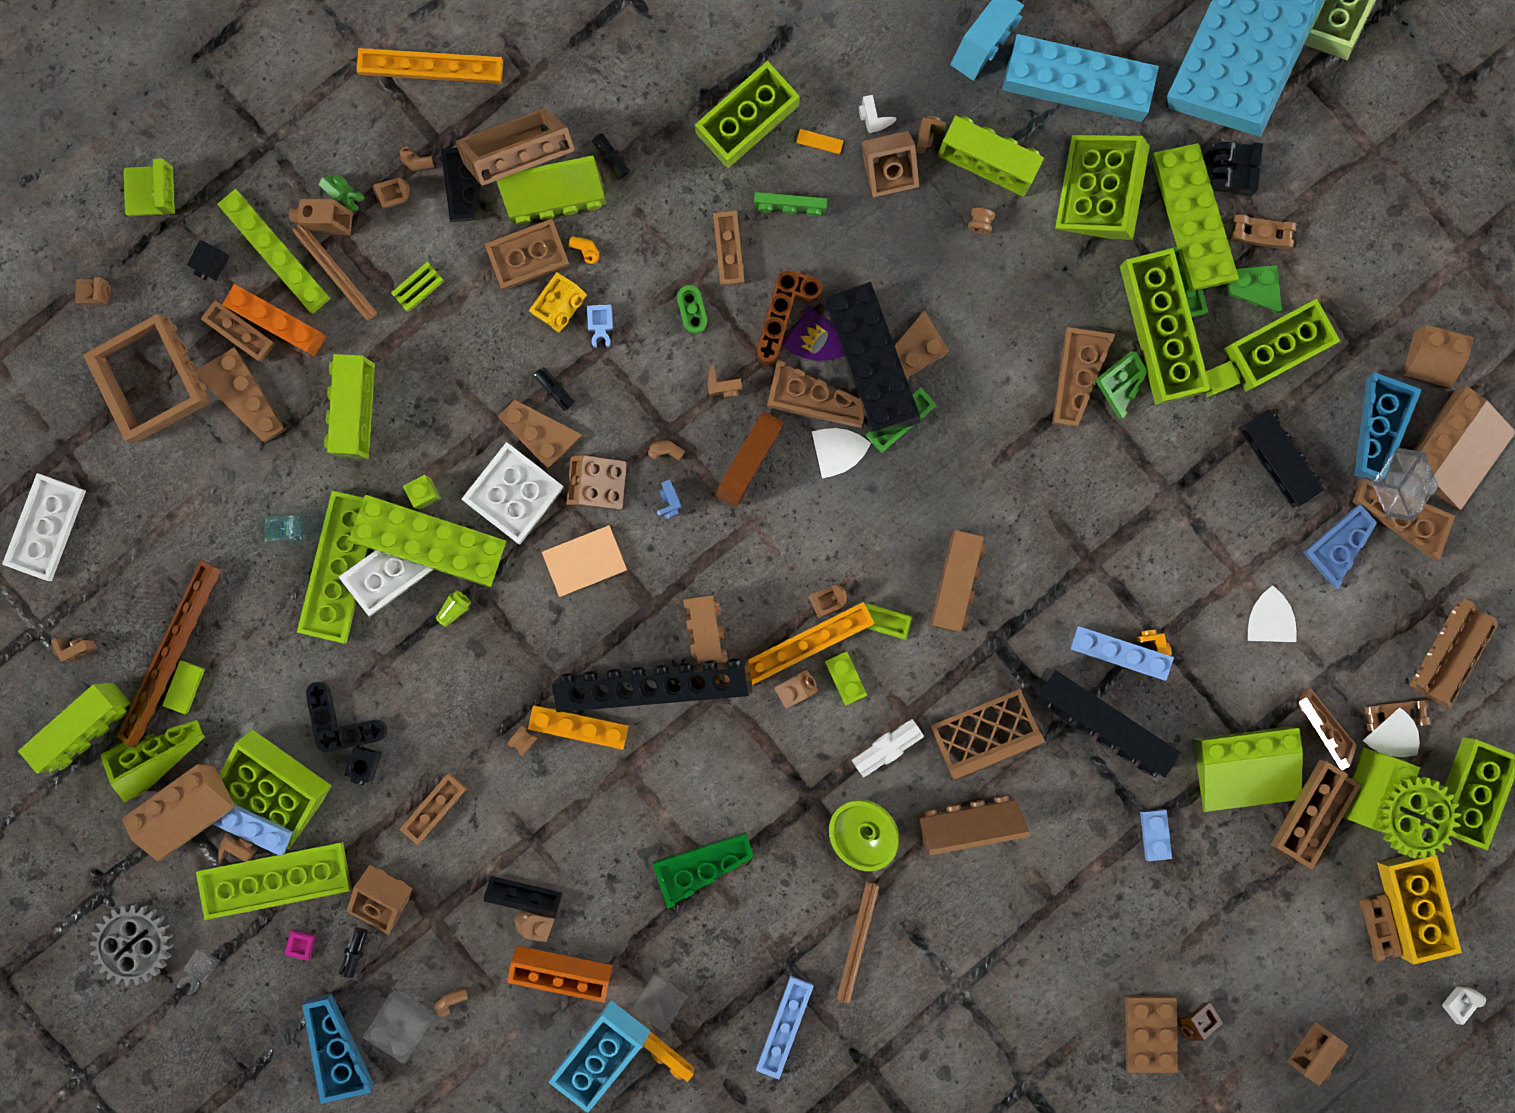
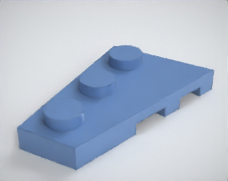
M1361 504L1357 505L1303 553L1333 588L1339 589L1343 582V577L1347 570H1350L1354 558L1360 548H1363L1377 522Z

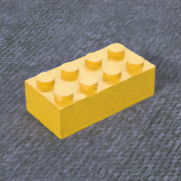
M1405 855L1377 862L1384 892L1390 903L1402 951L1401 958L1414 965L1462 953L1437 855L1435 857L1427 855L1426 859L1419 858L1418 856L1412 858Z

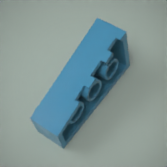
M1375 372L1366 378L1354 476L1362 479L1366 478L1378 484L1386 480L1421 389Z
M332 993L307 998L303 1003V1011L320 1104L371 1093L374 1083Z

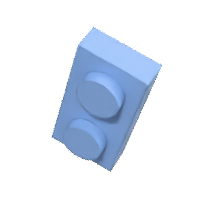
M1167 810L1140 811L1145 860L1172 859Z

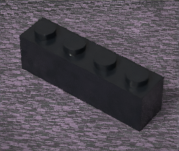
M1267 409L1238 427V430L1292 508L1299 507L1324 491V488L1321 486L1322 480L1308 467V460L1305 455L1298 452L1295 448L1292 436L1282 429L1279 417Z

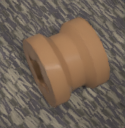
M973 208L971 212L973 218L969 222L968 229L978 234H991V221L994 220L995 213L984 208Z
M521 726L507 745L510 748H516L518 754L523 757L538 738L527 733V729Z

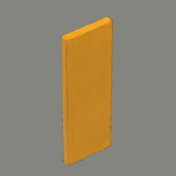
M800 129L796 143L840 155L844 140Z

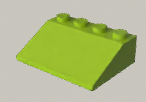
M1072 135L1055 226L1056 230L1107 239L1133 240L1150 148L1143 136Z
M594 156L529 168L496 180L508 216L512 223L517 225L528 224L532 219L537 218L549 220L554 218V215L562 213L564 215H573L578 213V210L586 208L589 211L598 210L602 207L601 205H606L602 179Z
M1288 726L1193 739L1204 812L1293 801L1299 796L1302 790L1303 750L1299 728Z
M253 729L235 743L219 774L235 805L293 831L287 846L288 849L292 847L332 786Z

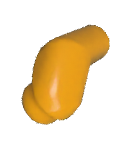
M576 236L570 237L569 248L581 250L586 263L594 264L599 260V251L592 240Z

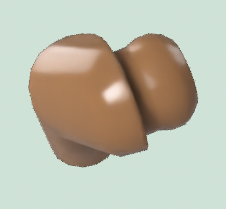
M465 988L447 993L435 1003L434 1009L437 1010L439 1017L450 1013L449 1006L468 1000Z

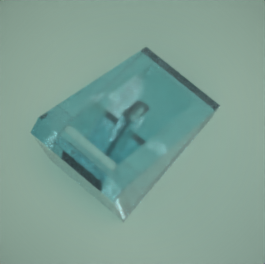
M292 515L265 517V542H303L304 518Z

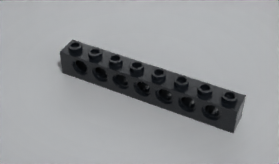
M731 658L723 663H717L716 660H708L700 665L685 662L679 664L678 667H669L667 664L655 666L654 669H645V667L639 666L631 668L630 671L622 672L621 669H610L606 673L597 674V671H587L577 676H574L573 673H564L559 675L554 681L552 689L556 712L746 697L750 695L753 686L749 660L741 661V658ZM718 674L727 675L730 681L723 682ZM694 676H701L705 680V684L697 683ZM670 678L678 679L681 686L673 685ZM647 680L654 681L657 688L649 687ZM623 682L631 684L633 690H627ZM600 684L607 686L609 692L602 691ZM576 686L582 687L585 694H580Z

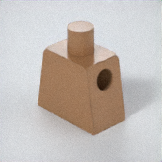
M301 199L299 201V208L292 207L289 211L291 222H297L312 232L348 236L351 234L353 212L334 199Z

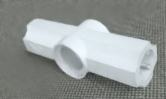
M911 719L892 733L888 732L872 743L871 747L853 758L852 762L864 778L883 764H889L904 753L905 749L922 739L924 735L913 719Z

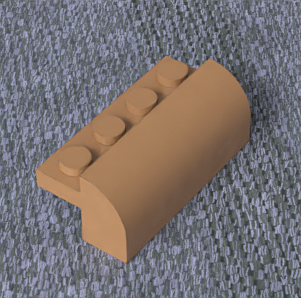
M1465 598L1462 603L1457 602L1409 686L1426 698L1450 709L1497 628L1496 618L1476 610L1474 602Z
M1319 760L1270 845L1309 869H1313L1361 784L1349 778L1347 773L1329 762Z

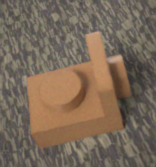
M935 116L922 118L915 147L916 153L924 154L926 148L931 147L934 136L932 132L942 134L946 122L941 121L940 118Z
M101 277L76 279V304L108 306V299L111 296V287L108 281Z
M65 638L51 640L53 654L60 662H73L97 650L94 640L79 638L69 644Z

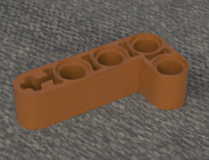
M788 270L779 274L757 347V358L761 364L770 366L777 361L794 300L805 303H815L819 300L822 285L817 278ZM784 279H790L794 282V286L790 289H785L782 287L781 282ZM813 285L816 287L817 293L815 295H808L805 293L804 288ZM777 302H784L788 308L784 312H778L774 306ZM771 325H778L781 328V332L778 335H771L767 329ZM769 341L772 342L771 353L774 355H769L768 358H765L762 351L767 350Z
M766 411L761 413L718 487L716 497L736 508L738 507L750 482L785 422Z

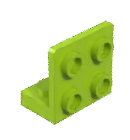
M163 158L153 159V166L124 168L125 214L127 216L175 214L172 165Z

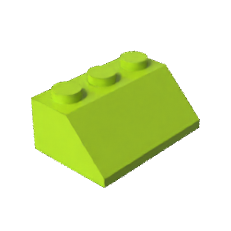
M1362 748L1351 778L1361 784L1342 818L1381 832L1379 828L1384 826V823L1377 821V818L1382 817L1383 813L1377 809L1385 808V804L1380 799L1389 798L1386 790L1395 791L1393 783L1402 785L1403 778L1411 780L1412 776L1417 777L1420 767L1367 748ZM1400 807V811L1404 812L1405 808Z

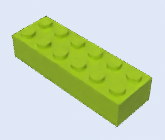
M1174 248L1125 260L1120 265V270L1145 367L1148 371L1147 375L1155 405L1200 395L1209 391L1210 386Z

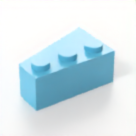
M992 0L963 37L950 65L974 81L986 62L993 59L999 49L998 45L1005 43L1011 33L1009 31L1010 28L1015 29L1021 21L1022 16L1019 14L1024 5L1017 0Z

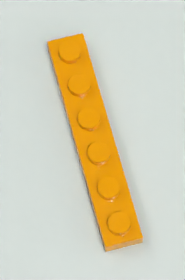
M358 48L356 72L358 75L502 84L503 58Z
M862 602L749 659L752 685L874 625L875 623L865 603Z

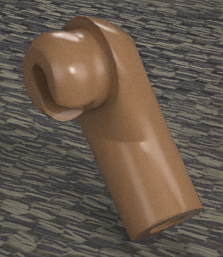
M403 147L400 150L402 163L411 170L420 171L435 168L433 156L420 158L412 152L410 147Z
M664 440L652 443L648 455L652 459H658L661 455L669 454L680 461L686 451L673 442Z

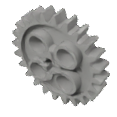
M126 904L121 906V909L117 907L111 910V914L108 913L103 916L104 921L96 924L100 930L92 932V935L97 940L90 942V945L96 947V950L91 952L90 955L98 956V959L93 964L102 965L99 973L108 971L107 980L115 976V984H119L124 980L125 986H129L133 981L135 985H139L143 980L145 982L151 980L152 975L157 976L160 974L159 968L162 969L167 966L163 959H168L172 956L166 950L174 946L171 943H167V939L173 937V934L165 933V930L170 925L162 926L161 922L165 917L162 916L156 919V909L147 913V905L139 910L138 904L131 905L130 908ZM130 922L136 925V932L130 929ZM147 929L148 933L132 945V949L123 953L118 960L115 958L118 953L132 943V940L138 938ZM112 938L118 943L117 949L111 944ZM146 940L152 943V951L147 949ZM128 957L133 959L134 967L128 965Z

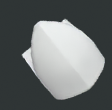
M873 95L863 97L862 105L859 106L861 121L865 120L869 133L881 131L896 121V117L878 118Z
M1457 986L1442 1006L1456 1024L1464 1025L1477 1007L1485 1005L1486 998L1474 989Z

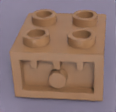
M584 455L571 457L566 505L622 509L627 463L625 461Z

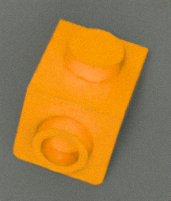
M1156 629L1141 631L1142 636L1135 637L1136 642L1150 641L1151 650L1169 656L1172 654L1170 644L1166 642L1165 633H1157Z

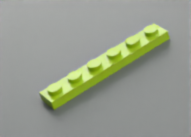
M234 189L217 204L310 313L314 314L331 299L237 189Z

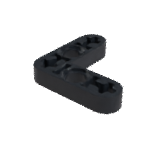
M314 682L307 687L306 698L315 744L319 750L329 752L378 742L386 737L388 728L381 720H371L338 727L330 687L324 682ZM317 686L319 689L324 690V694L320 695L321 703L327 702V706L315 708V704L320 703L319 697L313 695V691L317 690ZM320 710H326L329 713V720L325 724L320 723L317 719V714ZM373 724H375L376 728H381L377 738L375 734L364 736L363 731L372 729L374 727ZM348 729H354L358 734L357 740L353 743L346 740L345 734ZM326 734L330 738L339 736L340 739L339 741L331 742L329 744L330 747L322 742V739L326 738Z

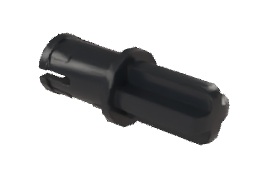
M603 133L596 135L592 143L603 157L602 161L609 165L618 180L627 176L630 173V169L618 155L619 150L613 148Z
M545 367L535 372L534 377L548 392L547 396H551L564 412L571 407V404L573 405L576 402L564 390L562 382L558 383Z
M354 928L349 946L344 949L345 956L339 970V975H343L346 978L354 977L358 961L364 954L362 949L368 934L366 929Z

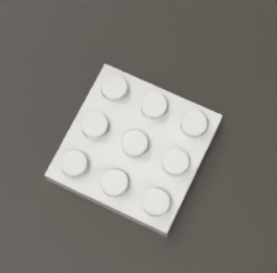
M506 442L462 500L515 542L521 544L565 487Z

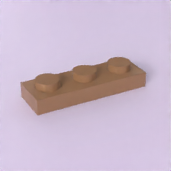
M737 211L713 213L720 286L744 284Z
M214 300L201 318L202 321L261 363L276 344L216 300Z
M448 773L399 830L416 845H419L468 788L451 773Z

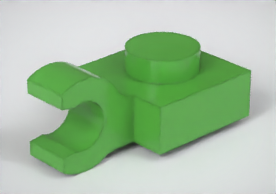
M337 174L322 177L318 184L334 200H341L350 211L359 209L354 203V199L357 202L364 200V196L360 192L354 191L347 184V181Z

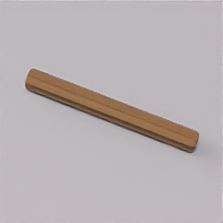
M299 224L294 227L293 233L367 321L372 320L377 315L375 309L312 233Z
M867 882L865 885L837 999L844 1003H849L851 1000L879 890V885L873 882Z

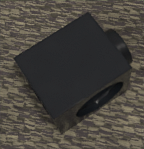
M360 745L353 747L344 776L350 777L351 782L359 785L373 781L382 752ZM360 760L365 761L367 764V771L365 773L358 769V762Z

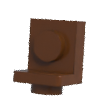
M1204 1002L1189 1016L1177 1019L1183 1035L1190 1041H1204L1223 1024L1210 1002Z

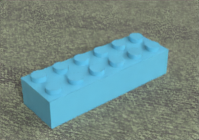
M1017 34L1012 44L1002 90L1142 122L1149 113L1159 66Z

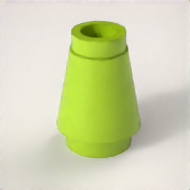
M458 590L450 593L436 616V620L441 625L447 627L469 610L468 606L471 604V601Z

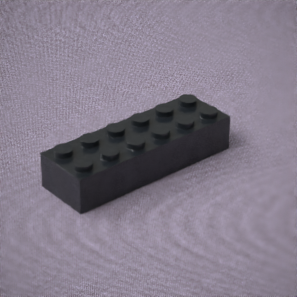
M868 282L825 297L828 315L873 439L920 423L918 408L872 283Z
M1046 668L1031 691L1036 696L1034 700L1045 708H1055L1056 712L1054 714L1065 721L1076 722L1075 728L1084 734L1092 737L1096 735L1097 739L1095 741L1113 751L1117 749L1116 755L1125 761L1133 764L1137 762L1139 764L1137 768L1148 776L1151 775L1156 778L1159 775L1165 778L1181 754L1180 751L1055 669Z

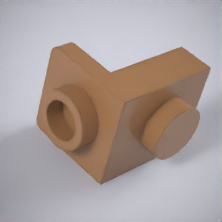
M807 670L774 687L786 709L818 691L814 678Z

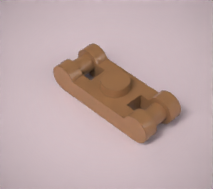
M1246 215L1234 216L1233 224L1235 225V230L1231 234V241L1278 249H1293L1294 240H1292V236L1296 232V223L1251 218ZM1245 227H1250L1249 234L1244 232ZM1276 232H1283L1282 239L1276 238Z
M1428 699L1364 706L1365 714H1368L1369 723H1366L1367 731H1374L1399 708L1404 710L1410 717V709L1416 708L1417 717L1411 718L1416 726L1431 724V718L1427 716ZM1382 712L1383 721H1379L1378 713Z
M1381 894L1377 895L1376 899L1369 900V898L1359 900L1368 929L1374 960L1381 962L1385 961L1386 957H1401L1402 951L1387 896ZM1379 908L1381 915L1375 916L1373 909ZM1388 941V947L1383 948L1382 943Z

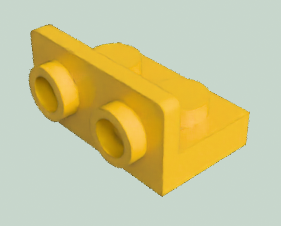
M556 272L531 306L529 312L560 333L577 308L581 306L587 294L578 285Z

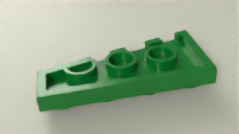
M743 832L653 861V867L667 909L675 906V903L683 898L686 899L693 895L701 887L711 884L724 873H729L753 858L754 855L747 833Z

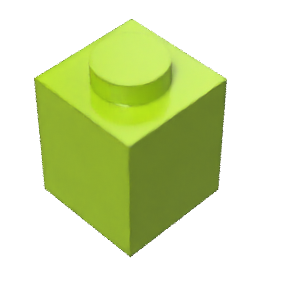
M1231 361L1206 371L1210 390L1205 392V395L1208 398L1240 384L1239 370L1235 365H1232Z
M426 475L403 486L413 507L421 510L441 499L431 477Z

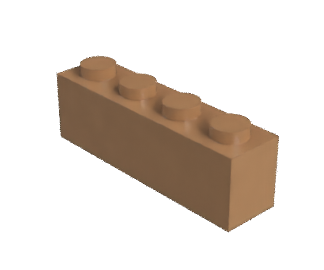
M958 530L952 531L930 622L931 626L955 632H961L962 628L966 629L969 614H966L967 605H972L975 591L971 590L973 581H977L980 574V567L977 564L979 557L983 558L986 549V543H983L984 537Z

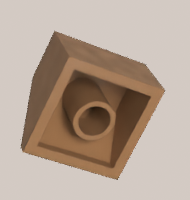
M909 131L861 141L865 169L873 198L919 187L915 143Z
M1429 325L1414 330L1402 376L1450 389L1468 362L1474 338Z
M369 865L354 886L346 912L389 935L406 906L413 888L409 887L404 881L396 880L387 875L382 869Z
M1315 1022L1287 1062L1309 1080L1320 1086L1322 1082L1329 1079L1335 1064L1344 1058L1348 1045Z

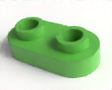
M684 286L677 294L683 324L689 333L700 334L706 329L708 323L701 293L694 286ZM690 295L694 297V301L687 303L685 298ZM693 319H699L700 324L698 326H693L691 324V321Z

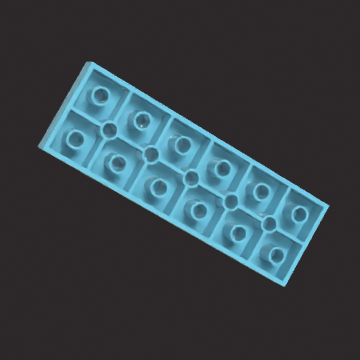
M1212 0L1167 95L1169 109L1261 137L1324 0Z

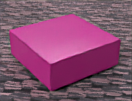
M291 930L284 955L309 961L316 935Z

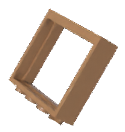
M546 108L455 141L463 164L481 186L575 151L567 126ZM545 124L548 126V129L541 131L539 125ZM559 143H561L565 148L560 149ZM488 169L490 176L483 178L482 171Z
M160 314L152 316L83 354L126 442L138 443L211 403L206 393L208 389L200 382L197 376L198 369L190 361L186 353L188 349L176 333L177 326L172 324L169 317ZM157 329L190 398L138 425L106 357Z

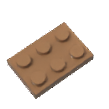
M553 219L484 244L502 291L570 266Z
M1125 996L1126 1071L1128 1073H1178L1177 998L1175 996Z

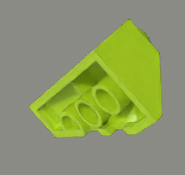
M195 720L169 728L165 734L159 736L154 734L146 735L145 740L139 741L137 747L122 743L108 750L100 756L110 785L124 803L139 796L152 787L205 736L199 722Z

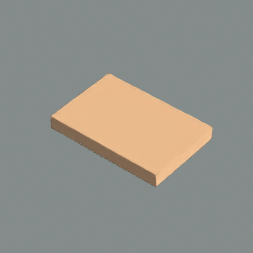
M610 525L542 552L559 597L628 571Z

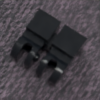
M1233 142L1216 143L1214 152L1222 155L1215 156L1213 164L1222 167L1212 169V176L1222 179L1212 180V189L1218 192H1232V194L1253 196L1259 188L1260 168L1258 167L1261 165L1263 143H1253L1252 145L1236 144ZM1226 166H1234V169L1227 168Z

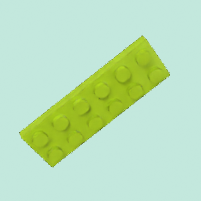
M1199 143L1154 152L1151 155L1152 163L1190 292L1236 282L1239 277Z
M337 491L331 492L297 633L347 644L357 601L339 579V576L362 561L369 554V548L349 542L350 534L364 499L362 497Z
M368 495L364 496L349 537V542L490 588L506 545V540Z
M343 842L288 852L281 856L273 855L248 860L247 862L243 861L196 871L204 920L352 890Z

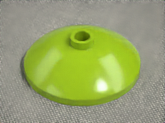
M852 800L840 806L830 820L829 837L837 855L849 866L862 871H876L886 867L896 856L900 843L897 825L891 815L878 804L868 800Z

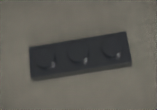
M494 876L490 877L484 894V902L551 918H556L562 899L561 892Z

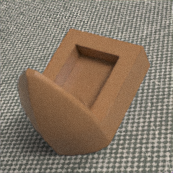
M400 177L373 185L381 210L404 204L409 199L410 186Z
M714 365L711 366L707 385L709 395H724V398L737 397L738 392H743L741 379L717 382Z
M833 585L811 594L809 599L819 619L841 610L846 604L847 594L841 586Z
M225 833L219 846V863H222L228 853L247 862L256 855L259 846L235 834Z
M521 911L514 916L516 930L522 937L547 942L554 918Z

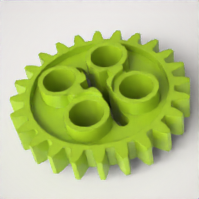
M1412 776L1411 780L1403 778L1402 785L1393 783L1395 791L1386 790L1389 795L1388 799H1380L1385 804V808L1377 809L1383 813V816L1377 818V821L1384 823V826L1380 827L1379 831L1387 833L1383 839L1391 842L1390 847L1398 849V853L1407 854L1412 858L1418 856L1419 858L1426 859L1427 855L1435 857V849L1444 852L1442 844L1452 845L1449 836L1457 837L1453 827H1460V824L1454 822V818L1460 817L1461 814L1455 813L1454 809L1459 804L1450 802L1454 798V794L1446 793L1448 787L1439 786V781H1430V778L1426 777L1420 779V777ZM1415 795V803L1411 805V798ZM1400 807H1403L1408 811L1417 813L1418 816L1436 823L1437 828L1431 826L1428 823L1421 822L1420 819L1400 811ZM1437 807V814L1433 816V809ZM1404 818L1405 825L1401 828L1400 822ZM1426 829V830H1427V835H1426V837L1423 839V838H1422V833H1423V831Z

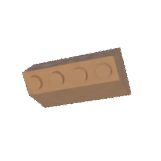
M197 764L123 817L122 821L131 840L156 861H161L234 809L235 805L216 767L213 765Z

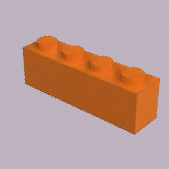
M236 284L232 286L222 304L231 311L314 357L326 338L318 330Z
M516 946L510 964L507 983L605 1003L613 965Z

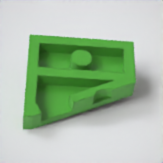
M1277 265L1236 269L1239 279L1236 282L1228 283L1229 296L1239 300L1244 299L1255 306L1260 305L1268 308L1273 313H1280L1282 311Z
M1133 351L1095 380L1118 418L1126 416V407L1130 399L1135 398L1139 384L1143 382L1148 372L1138 354Z

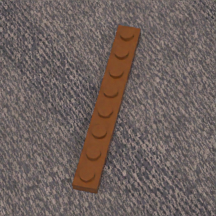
M200 560L117 734V737L128 746L137 747L140 739L143 737L145 728L155 712V707L165 691L172 672L176 668V663L187 645V640L193 628L197 624V619L208 601V596L214 584L218 580L221 569L207 561Z

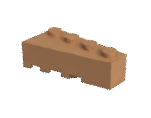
M713 595L684 599V608L687 610V629L690 634V649L694 660L693 665H700L708 660H716L717 663L726 662L728 660L726 649H721L720 639H725L723 624L718 625L717 615H721L720 601H715ZM718 674L723 682L730 681L727 675ZM695 676L697 683L705 684V680L701 676Z

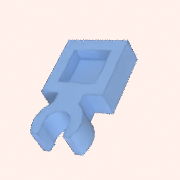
M612 305L587 306L589 332L595 331L592 337L593 347L597 348V341L600 338H604L606 340V347H610L611 340L606 331L613 330Z

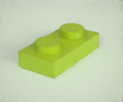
M847 651L825 661L845 706L867 696Z

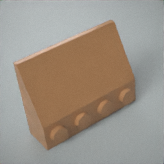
M1468 386L1454 390L1400 466V469L1457 510H1461L1514 436L1515 430L1485 398Z
M1009 795L995 797L994 802L985 803V800L970 802L971 806L962 808L961 804L950 805L946 807V811L937 812V809H928L922 811L923 815L917 816L922 845L930 855L1030 837V832L1017 801L1013 798L1009 799Z

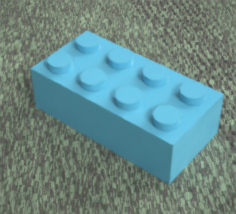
M611 1000L561 1062L548 1083L589 1113L641 1049L650 1030Z

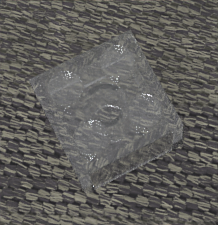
M1402 448L1395 450L1372 483L1386 516L1412 522L1423 511L1425 504L1438 487L1425 452Z
M395 989L384 1002L363 1038L405 1064L437 1014L400 990Z

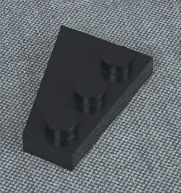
M458 148L441 149L450 222L473 221L475 219L481 184L463 164Z

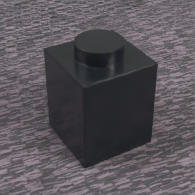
M199 240L187 266L194 270L193 275L205 281L208 277L217 281L229 255Z

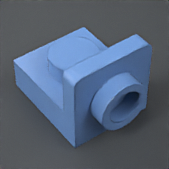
M671 480L661 483L663 489L659 490L664 504L668 502L670 506L657 511L658 516H665V519L678 515V510L682 509Z

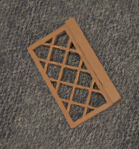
M1021 689L930 726L953 781L1045 743ZM1018 696L1021 703L1018 714L1005 709L1007 701ZM1004 702L1002 707L996 705ZM993 707L1000 710L996 723L982 718L985 709ZM1023 710L1026 714V717L1021 715ZM979 711H982L981 714H980V717L977 716V715H974V713H977V712H979ZM1003 712L1017 717L1012 730L998 725ZM970 716L978 720L974 732L960 727L963 718ZM1019 719L1029 722L1033 732L1026 735L1016 732L1015 729ZM959 720L957 726L951 724V723H953V722ZM981 721L994 726L990 739L976 734ZM945 725L956 729L951 742L942 739L937 729ZM997 728L1010 733L1006 743L999 744L992 741ZM958 730L972 736L967 749L953 743ZM1013 734L1019 736V738L1011 740ZM974 737L988 742L984 752L978 754L969 750ZM943 743H946V744L949 745L947 751H946V748H945V746H944ZM990 744L997 746L992 749H989ZM952 746L965 751L962 761L953 765L949 758ZM968 753L975 755L966 759Z

